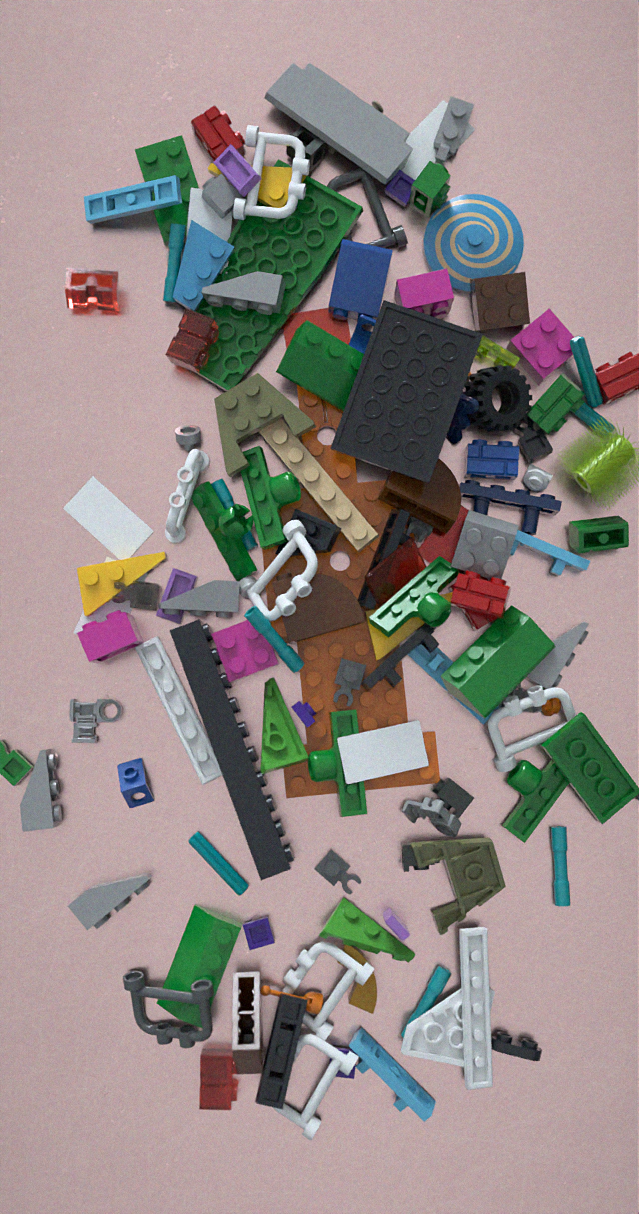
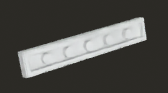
M159 636L136 646L137 654L201 784L204 785L222 776L210 740Z
M487 928L459 929L465 1088L468 1090L493 1087Z

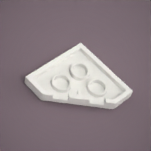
M489 988L491 1011L495 991ZM461 989L407 1025L400 1050L403 1055L464 1067Z

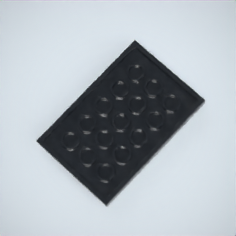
M383 300L330 449L429 484L483 334Z

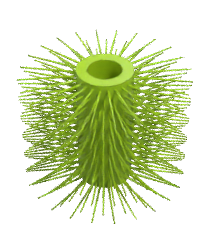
M597 424L601 428L599 430L600 434L596 435L594 430L595 438H593L592 435L590 436L584 431L588 436L584 439L587 443L585 444L577 438L579 442L577 444L580 446L579 450L574 449L572 454L566 450L564 452L572 456L570 457L572 460L570 465L575 471L571 474L574 476L572 479H575L585 490V499L586 492L590 493L593 497V493L596 491L599 497H603L608 502L607 498L610 501L613 498L616 499L614 497L616 495L613 492L614 490L623 497L625 496L621 491H623L624 487L627 491L626 486L632 490L629 485L631 484L629 482L631 480L628 477L629 475L639 482L637 479L639 472L636 470V466L639 463L635 460L638 458L635 449L639 448H634L632 446L633 443H630L624 437V427L623 435H619L616 429L615 434H612L610 431L606 434L604 432L606 429Z

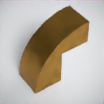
M343 944L341 948L343 952L362 966L366 962L371 965L362 950L353 945ZM374 971L363 986L355 981L348 997L349 1004L371 1014L374 1013L377 1002V984Z

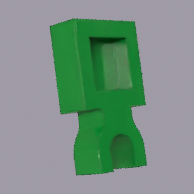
M0 739V774L10 784L17 786L34 767L16 749L9 753L5 743Z

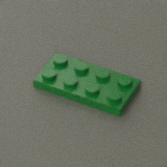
M180 135L135 149L145 182L174 175L180 178L182 204L154 210L164 245L169 244L170 224L185 225L184 240L186 239L191 188L199 189L183 136ZM152 191V199L155 201V193Z
M580 712L541 744L597 821L602 825L639 794V787L584 713Z

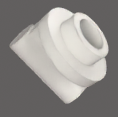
M530 463L523 480L529 489L539 492L548 487L553 475Z

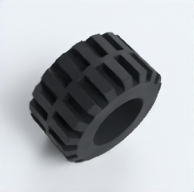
M507 365L477 370V373L472 374L469 377L470 381L465 383L466 392H462L466 396L476 399L479 403L477 412L466 414L468 418L472 419L471 424L478 426L479 430L487 432L512 430L513 427L520 426L521 421H525L528 417L526 412L530 411L532 407L529 405V401L532 400V395H529L531 386L525 383L527 380L525 375H519L520 371L518 369H512L511 366ZM495 387L499 389L502 397L499 411L494 408L492 403V393Z

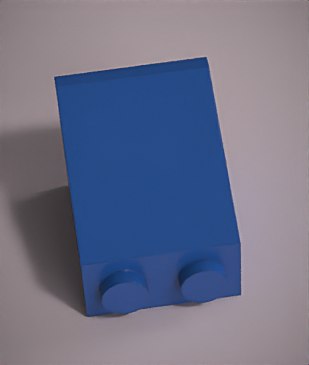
M342 239L328 314H332L334 318L339 320L351 318L358 322L360 315L377 320L385 292L393 250Z

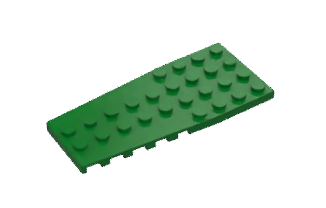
M279 159L274 167L292 168V166ZM306 176L302 183L306 184L304 200L298 199L296 209L290 216L275 219L246 215L245 220H238L227 240L229 244L235 247V250L228 260V267L222 271V274L218 275L213 283L217 284L257 271L282 275L286 286L280 314L272 312L271 315H265L249 308L246 311H241L225 304L222 307H216L208 304L204 298L195 313L189 310V317L183 328L180 327L176 334L177 339L171 350L168 349L167 354L172 359L225 391L239 384L324 273L339 250L342 239H346L363 212L362 206L309 176ZM257 201V205H256V206L268 207V206L264 205L263 203Z

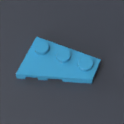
M191 220L173 293V300L195 313L204 299L201 293L202 288L213 285L234 252L235 247Z

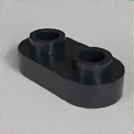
M497 1032V1035L491 1036L492 1050L531 1061H540L542 1049L538 1047V1042L523 1038L522 1042L513 1040V1036L503 1032Z

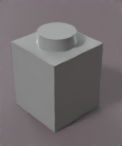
M222 174L216 179L214 177L209 178L202 186L203 192L201 197L222 219L234 209L235 199L242 198V195Z

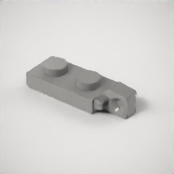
M452 96L450 97L434 140L433 149L438 150L435 164L438 163L444 166L448 154L454 156L457 153L474 104Z

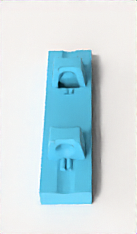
M176 175L84 196L86 221L90 224L182 204L180 178ZM152 191L155 193V201L152 199Z
M517 530L510 552L511 556L514 555L519 544L554 559L550 572L557 576L562 574L565 565L580 571H586L590 560Z
M420 644L408 656L447 691L441 675L454 662L438 647L429 653ZM452 696L483 725L494 712L493 710L484 719L476 712H474L472 709L463 704L461 701H459L457 698Z
M362 1027L359 1028L349 1043V1047L360 1057L356 1068L362 1074L371 1068L397 1094L393 1105L400 1112L409 1106L425 1122L432 1116L436 1101Z

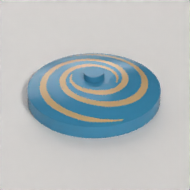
M480 194L461 195L445 202L431 216L423 239L424 258L429 270L433 272L447 269L452 290L471 295L470 279L515 273L522 258L524 248L523 232L513 212L502 202Z

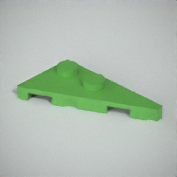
M274 677L269 678L264 686L261 750L262 774L305 762L309 758Z
M345 898L338 903L319 934L321 938L335 937L341 939L344 945H353L371 953L378 954L381 951L392 954V959L398 961H407L409 963L415 956V953Z

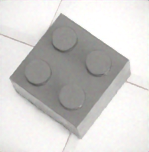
M469 510L451 567L463 571L476 572L489 579L491 577L502 579L519 525Z

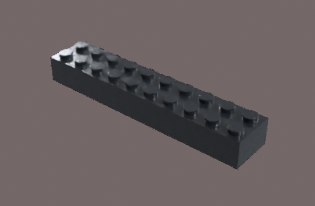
M198 619L169 630L261 880L288 871L292 867L295 856L290 843L285 845L283 836H285L286 831L282 820H276L274 811H276L277 807L272 794L267 796L264 787L268 785L265 774H262L257 769L255 762L259 758L254 745L249 747L246 737L250 736L245 721L240 722L237 713L241 712L237 698H231L228 689L232 688V684L229 682L227 674L225 672L222 673L219 666L223 663L217 648L213 649L211 640H214L211 627Z

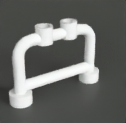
M248 125L245 142L247 147H255L252 168L260 177L266 144L291 146L295 149L292 177L288 188V202L283 208L256 206L260 187L259 181L248 193L247 199H235L233 217L240 220H245L246 215L275 219L286 218L295 211L298 199L304 200L306 184H302L301 179L302 175L308 176L310 160L305 159V147L297 137L259 132V126Z
M198 449L190 451L184 467L179 469L177 473L179 483L176 492L172 493L169 497L171 507L167 517L165 536L174 544L181 543L186 537V530L182 524L199 472L207 470L210 464L208 455ZM188 472L187 479L183 480L182 474ZM176 497H180L178 505L173 503Z
M292 520L284 526L283 533L289 542L260 578L256 580L253 576H247L240 580L239 592L244 598H250L252 604L257 606L270 622L277 620L281 615L289 616L293 614L296 610L293 602L297 596L306 597L312 591L309 582L316 573L318 560L315 552L304 537L306 529L299 520ZM299 547L307 560V567L302 575L292 579V587L286 594L277 597L275 601L276 606L273 610L269 611L259 594Z
M537 685L527 690L528 697L519 700L517 695H511L503 700L504 707L494 711L488 721L489 733L497 753V757L494 759L497 771L507 772L517 766L514 754L545 742L576 716L571 698L566 691L556 687L543 690L542 686ZM551 698H558L561 701L567 722L505 747L498 727L501 719L507 716H517L524 709L532 706H542Z
M320 942L315 944L309 952L304 949L295 961L299 964L296 971L291 968L282 982L286 984L283 992L293 994L321 953H328L348 968L321 1008L319 1014L315 1018L306 1012L304 1014L303 1024L315 1032V1036L325 1041L334 1026L326 1021L353 980L363 986L375 968L367 962L362 966L329 942Z
M303 1034L299 1036L294 1062L305 1045L315 1047L332 1058V1061L302 1114L285 1103L283 1109L272 1108L304 1129L302 1135L311 1141L322 1121L313 1116L337 1072L340 1070L349 1075L359 1056L351 1051L346 1055L318 1036Z

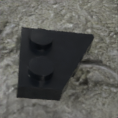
M295 509L290 521L299 520L306 529L304 537L315 554L331 552L341 528ZM288 542L280 544L275 554L278 555ZM298 547L290 557L302 556L303 553Z

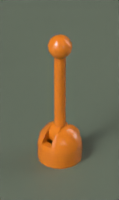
M263 985L260 988L263 996L270 994L280 997L281 993L308 1000L306 1011L309 1013L319 1014L323 1003L322 993L310 991L301 997L272 990L267 985Z

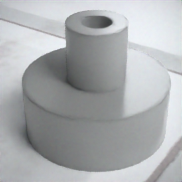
M194 425L178 427L175 430L176 442L184 445L186 451L195 449L194 444L201 441L200 428Z

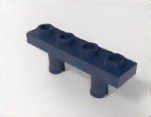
M465 480V483L460 482L459 484L461 498L474 501V512L488 515L489 504L492 503L524 510L521 532L528 535H536L540 513L556 515L561 509L562 501L555 500L556 497L549 494H540V497L530 495V491L516 489L515 492L506 491L505 487L501 485L480 486V482L474 480Z

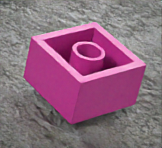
M442 269L397 279L394 293L396 304L438 319L446 317L450 313L454 300L448 270Z
M549 308L512 338L506 349L536 384L540 386L574 357L570 340L575 337Z
M117 610L106 615L107 620L97 623L95 620L82 626L83 630L78 632L77 635L89 662L101 663L144 643L133 615Z
M248 620L212 633L230 683L279 665L273 647L262 634L257 632Z

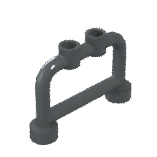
M360 167L339 175L328 183L327 187L336 191L342 185L360 178L362 179L384 236L367 243L368 245L385 248L396 243L399 248L408 244L402 225L391 229L372 180L375 179L374 176ZM351 233L348 234L345 240L353 241Z
M141 971L128 972L123 976L124 989L130 991L136 1024L145 1033L155 1035L158 1044H169L175 1038L179 1039L181 1048H191L196 1042H203L211 1036L213 1023L209 998L214 994L211 981H196L191 985V992L147 987L145 986L144 974ZM142 997L198 1004L202 1030L196 1031L192 1026L171 1027V1024L167 1022L157 1025L148 1022L144 1014Z

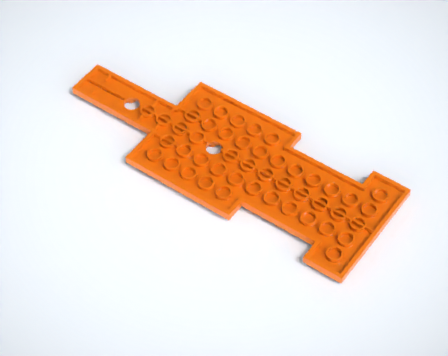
M297 385L299 409L313 420L316 425L314 429L302 435L303 445L379 536L358 553L340 531L331 552L316 554L318 560L316 573L337 579L348 587L358 599L391 509L396 508L378 500L386 480L358 483L355 458L331 450V445H323L318 440L317 434L323 427H332L337 431L343 411L326 402L325 407L323 399ZM300 488L301 498L299 501L285 505L280 509L283 526L290 522L295 509L334 524L305 488ZM406 524V526H405V528H404V531H403L404 534H405L407 528L409 527V525H407V524ZM414 533L409 535L413 537L410 547L398 545L387 573L385 582L395 586L392 595L380 593L374 609H379L418 575ZM279 545L266 550L262 549L264 571L278 556L275 553ZM337 551L347 553L350 558L348 568L342 571L335 570L330 564V558L333 553ZM304 555L289 557L266 585L269 611L273 610L276 606L275 601L277 599L272 582L277 581L276 577L283 574L291 573L292 577L303 574L307 567V560ZM361 607L365 620L364 623L297 642L298 655L305 662L304 666L300 669L303 704L307 702L316 713L313 716L315 722L308 728L305 726L307 744L303 745L308 756L312 751L327 750L332 746L329 712L357 710L359 733L408 723L402 661L394 668L402 678L395 687H392L383 679L368 692L362 685L359 690L352 689L353 702L350 707L347 706L348 697L345 694L339 695L337 703L333 701L334 694L341 688V685L334 683L341 658L366 665L362 679L363 682L365 678L400 647V644H398L380 660H376L365 611H370L371 609ZM281 615L277 620L270 623L282 639L289 643ZM435 731L422 732L429 763L428 766L364 780L365 790L438 783L440 781ZM308 759L305 762L283 768L286 798L337 793L335 781L314 782L311 780L308 771Z

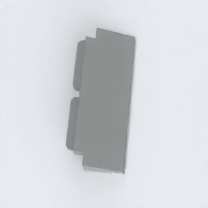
M292 63L266 92L264 97L268 102L383 184L389 182L399 170L404 169L413 150L411 146L405 143L409 133L370 104L361 100L353 92L311 63H308L303 70Z

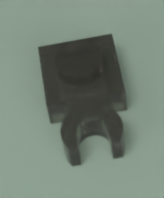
M133 581L132 588L122 582L114 583V588L123 590V594L121 596H112L113 602L123 603L126 600H130V608L156 610L159 584Z

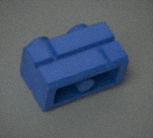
M476 439L472 440V443L467 444L465 449L464 477L515 480L518 477L519 446H513V442L499 441L497 445H489L487 440Z

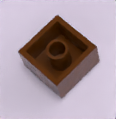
M525 272L470 279L475 330L481 331L530 324Z

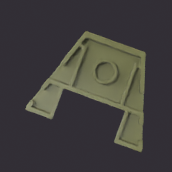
M259 373L214 398L225 468L230 477L250 466L238 443L278 419L285 418L296 438L316 427L313 420Z
M490 838L426 841L410 844L419 868L443 859L456 902L431 911L440 935L449 931L448 927L454 922H460L466 918V913L478 905L480 907L506 887L495 847Z

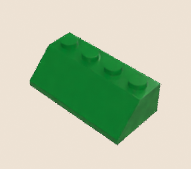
M306 320L296 329L276 373L344 412L364 354Z
M511 605L505 611L503 619L498 618L441 675V678L448 693L485 719L555 648V644L531 617Z
M195 904L162 989L191 992V985L194 982L209 980L212 982L214 992L213 996L209 998L211 1008L243 923ZM158 999L157 1004L177 1019L202 1028L198 1004Z

